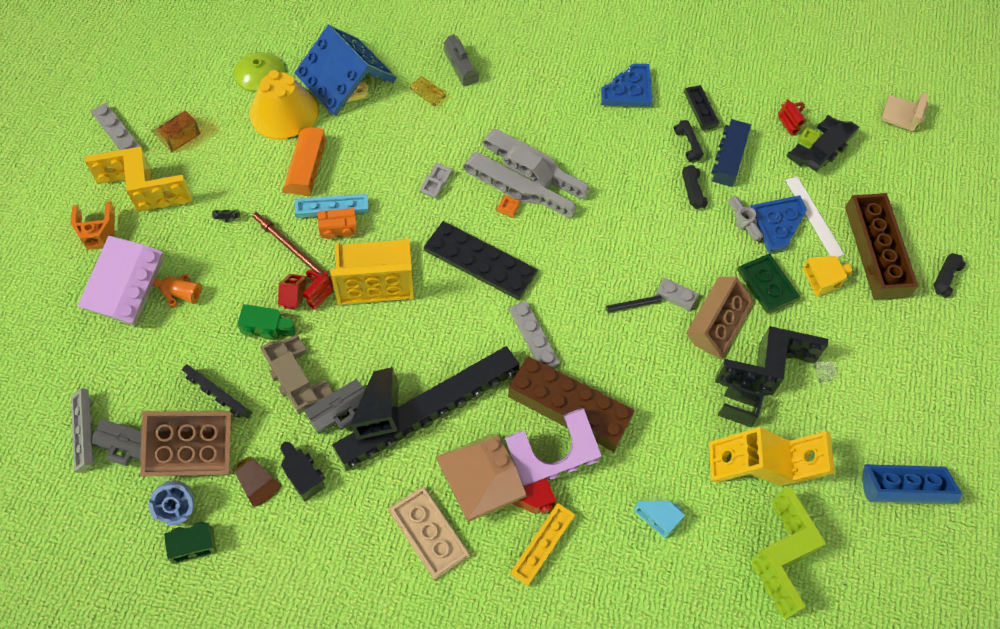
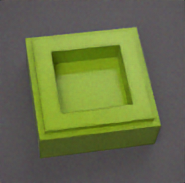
M805 127L798 142L811 148L813 143L820 138L821 133Z

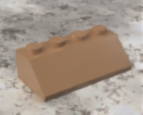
M737 276L717 278L686 333L696 347L719 359L724 358L754 303Z

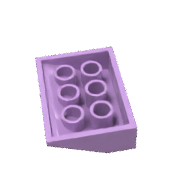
M108 236L77 307L136 327L165 255L162 251L146 245Z

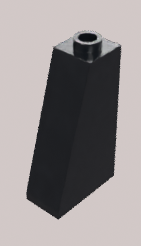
M393 367L373 371L351 421V427L357 440L398 431V379Z

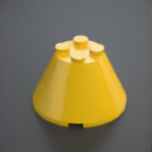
M272 70L260 82L249 109V117L254 129L262 136L273 140H288L289 137L299 135L302 129L313 127L317 121L319 111L314 96L292 76Z

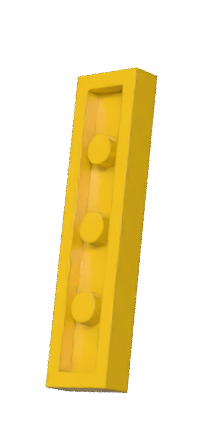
M557 503L510 572V575L528 587L574 519L575 514Z

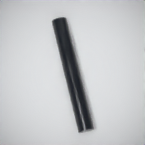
M661 295L607 305L606 312L610 313L660 303L662 298Z

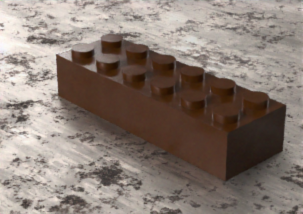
M888 194L852 195L845 206V210L873 299L910 297L919 286Z
M529 356L525 359L508 388L509 398L566 428L568 427L563 415L583 408L597 444L615 452L635 412L634 409Z

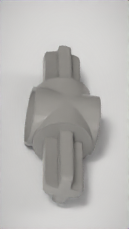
M732 196L729 199V204L735 211L736 226L741 230H747L754 241H759L763 238V234L756 225L758 221L755 218V210L748 206L744 207L737 196Z

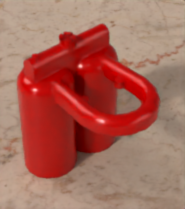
M787 99L781 105L782 108L778 112V118L792 136L797 134L801 129L800 127L806 123V119L801 113L805 108V104L803 102L794 103Z
M307 270L306 275L312 283L304 290L302 295L307 300L306 303L312 309L317 310L332 293L333 282L327 271L323 274H318L313 270Z

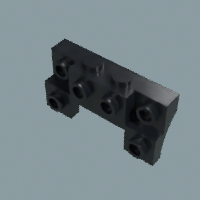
M827 115L817 126V129L824 134L813 143L811 149L798 143L791 152H788L786 157L799 166L804 163L817 172L822 166L825 167L829 162L832 163L837 158L839 152L843 153L848 147L847 142L857 133L860 127L852 121H840Z

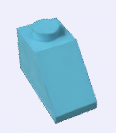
M638 501L633 509L635 513L665 539L685 516L682 513V509L670 501Z

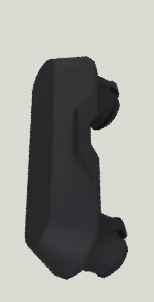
M680 120L679 124L673 128L676 135L686 134L691 144L692 150L686 152L685 155L689 162L699 161L704 153L688 120Z
M689 165L682 170L689 203L695 209L705 208L708 205L706 197H703L701 187L698 184V178L701 174L700 170L694 165Z
M951 253L947 256L933 285L936 294H941L944 298L952 295L953 289L950 287V284L954 278L955 270H963L966 262L962 260V255Z

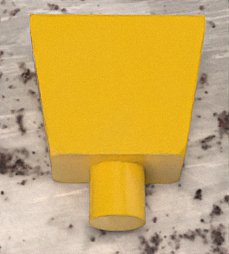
M836 256L808 258L802 267L816 297L840 288L846 281L847 275L852 273L851 265L849 263L841 265Z

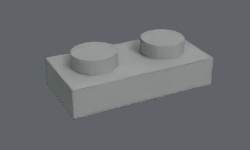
M664 278L655 296L661 295L662 299L690 312L698 293Z

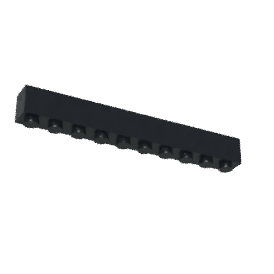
M505 346L399 406L398 431L357 440L353 432L332 444L334 452L345 471L354 470L365 460L377 457L384 449L393 448L403 438L408 439L417 430L429 427L436 419L445 418L455 408H462L469 400L481 397L488 389L497 388L507 378H514L519 371V362L509 348Z

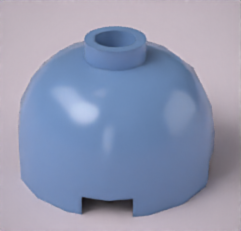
M176 480L166 481L159 485L151 494L148 503L149 512L156 521L160 520L167 523L168 526L179 525L186 521L193 511L195 504L194 493L183 482Z

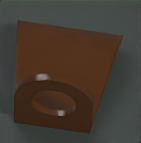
M251 456L238 462L232 469L253 507L268 501L281 487Z

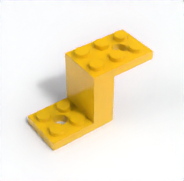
M142 147L85 156V163L97 184L117 180L126 181V191L137 212L193 202L183 175L152 179V170Z
M758 427L709 442L711 481L715 483L752 474L781 487L835 473L831 434L827 431L789 441ZM814 452L815 457L809 462V456ZM732 453L731 460L727 462V457Z

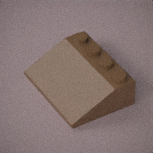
M142 410L140 477L228 475L231 411Z

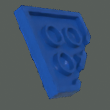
M633 63L624 73L621 72L613 78L611 83L604 85L601 88V105L651 107L652 91L649 64Z
M801 196L750 205L756 212L755 218L758 221L756 225L763 234L762 240L768 253L786 250L807 211Z

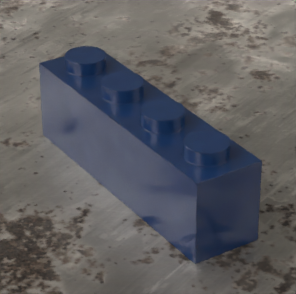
M731 119L730 124L725 125L723 135L726 136L721 138L719 148L722 149L721 151L718 150L715 161H718V163L713 165L711 174H714L712 182L733 187L751 124Z

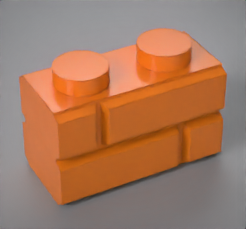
M355 208L317 212L321 238L333 239L336 236L351 237L357 234Z

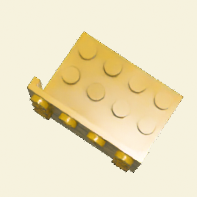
M406 238V240L342 245L335 243L336 269H331V278L338 305L414 299L409 238Z

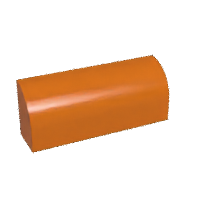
M308 127L299 132L282 189L283 193L311 196L326 143L324 129Z

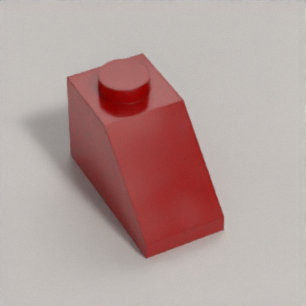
M288 274L279 282V306H284L285 309H295V307L297 308L302 303V293L306 287L307 276Z
M547 478L523 486L526 497L511 503L534 514L540 512L546 514L555 507L556 498Z

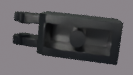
M288 441L283 442L280 450L285 459L282 460L281 467L305 502L326 488L323 482L326 478L320 469H314L312 466L314 461L309 453L304 454L301 449L296 450L292 443Z

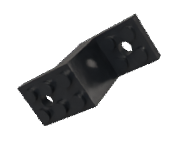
M769 326L759 343L757 365L724 359L715 376V383H720L725 387L734 384L759 392L762 395H773L784 380L786 358H796L807 363H816L828 347L829 339Z

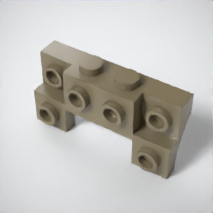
M298 334L285 340L271 341L260 347L272 369L269 373L273 381L278 380L280 386H278L280 393L283 397H288L298 415L333 393L326 380L310 386L307 377L296 361V358L307 353V349Z

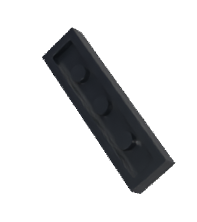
M188 364L182 368V371L187 374L185 377L194 385L197 382L201 384L200 389L209 396L211 393L216 396L215 401L223 407L226 404L230 406L232 414L238 418L244 416L247 419L252 415L253 412Z

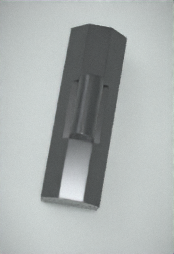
M456 35L448 36L444 42V53L463 87L479 82V72L460 39Z
M355 379L305 409L306 417L318 434L335 424L342 430L351 424L365 390L360 382ZM347 414H350V415H349L348 417H346L345 419H343V420H341V421L339 420V419H341L342 417L346 416Z
M101 419L93 433L92 444L109 451L106 460L123 466H128L132 458L140 461L141 431ZM120 451L126 454L125 456L117 455V452Z

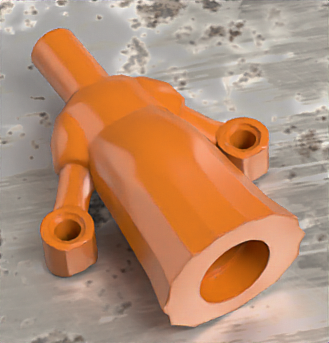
M187 274L177 278L170 276L163 280L156 279L153 286L160 287L161 293L167 298L171 308H176L178 304L172 298V295L195 304L202 292V284L189 282L190 278Z

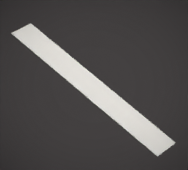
M798 176L786 179L785 181L794 196H801L807 208L805 214L829 255L836 257L845 255Z

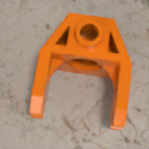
M111 201L105 204V220L82 222V212L79 209V205H73L71 225L87 250L103 249L108 236L115 235V209Z

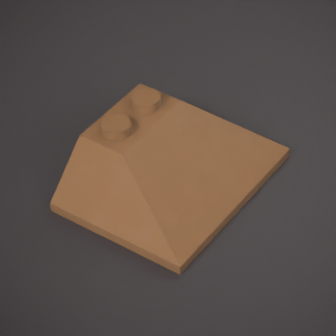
M489 434L436 457L467 522L526 497L516 466L499 436L495 434Z

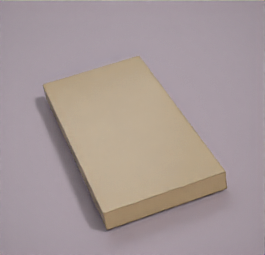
M424 486L388 508L391 516L434 581L470 557V553Z

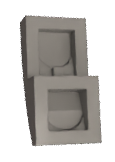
M436 163L430 176L427 175L419 191L436 199L448 182L453 172L452 169Z

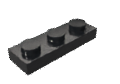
M702 86L685 88L684 94L702 131L718 128L719 121Z

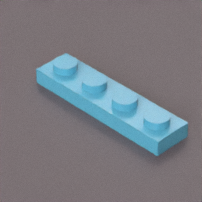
M368 194L295 199L296 218L318 217L317 212L349 208H355V214L369 213Z

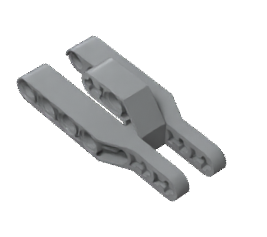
M492 129L482 143L487 149L494 152L495 155L504 157L503 162L509 168L478 152H474L463 165L464 170L468 174L523 203L542 204L567 218H571L574 215L577 207L570 200L549 190L551 185L579 199H585L590 192V188L586 183L561 171L550 156L497 129Z

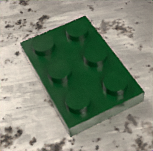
M770 253L745 263L737 269L767 314L800 299V295Z

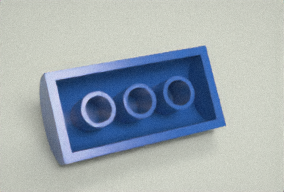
M865 464L863 469V489L869 502L957 504L963 495L947 467Z

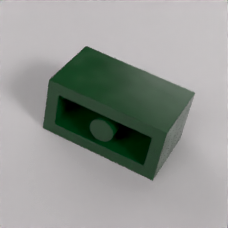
M197 522L192 527H177L172 529L171 532L164 533L167 559L172 564L217 553L214 530L209 522Z

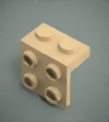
M922 93L916 103L890 95L881 120L913 132L918 123L922 124L925 118L923 112L929 106V102H927L929 95Z

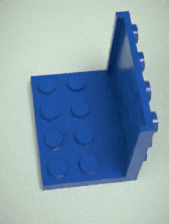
M329 24L294 72L328 111L337 116L367 73L374 78L379 77L384 82L394 83L397 79L359 38Z

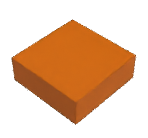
M504 195L497 207V212L513 218L521 205V201Z

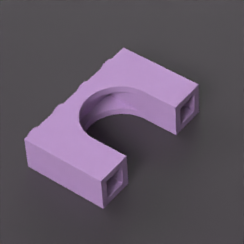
M583 408L563 415L571 435V448L568 454L557 462H545L539 459L531 449L525 430L505 436L523 486L546 477L547 480L554 479L559 476V472L565 470L567 473L579 469L578 465L583 463L591 465L598 462L597 458L602 457Z

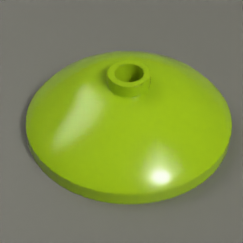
M250 53L241 58L235 65L234 78L242 89L257 92L261 80L270 71L276 70L285 73L284 65L277 56L271 53Z

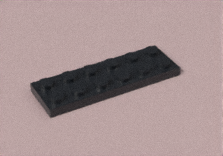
M442 221L423 247L425 252L518 301L538 273V269L445 221Z

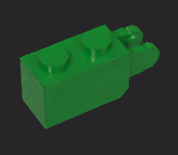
M243 304L237 322L240 333L249 337L256 335L265 339H279L280 335L292 336L295 334L294 322L290 319L282 318L278 309Z

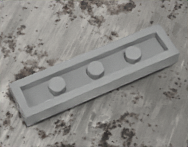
M107 103L91 110L94 118L119 150L140 147Z
M527 301L509 307V312L533 358L553 369L559 367L560 362Z
M80 388L71 396L74 472L83 473L92 466L94 461V455L92 454L93 436L91 434L92 417L90 416L91 398L89 397V389Z

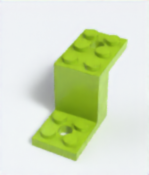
M791 486L784 488L772 501L774 512L781 517L784 522V528L790 536L763 548L751 560L753 570L757 575H760L764 582L765 591L772 596L775 601L776 610L785 620L794 616L806 606L784 569L812 556L826 544Z

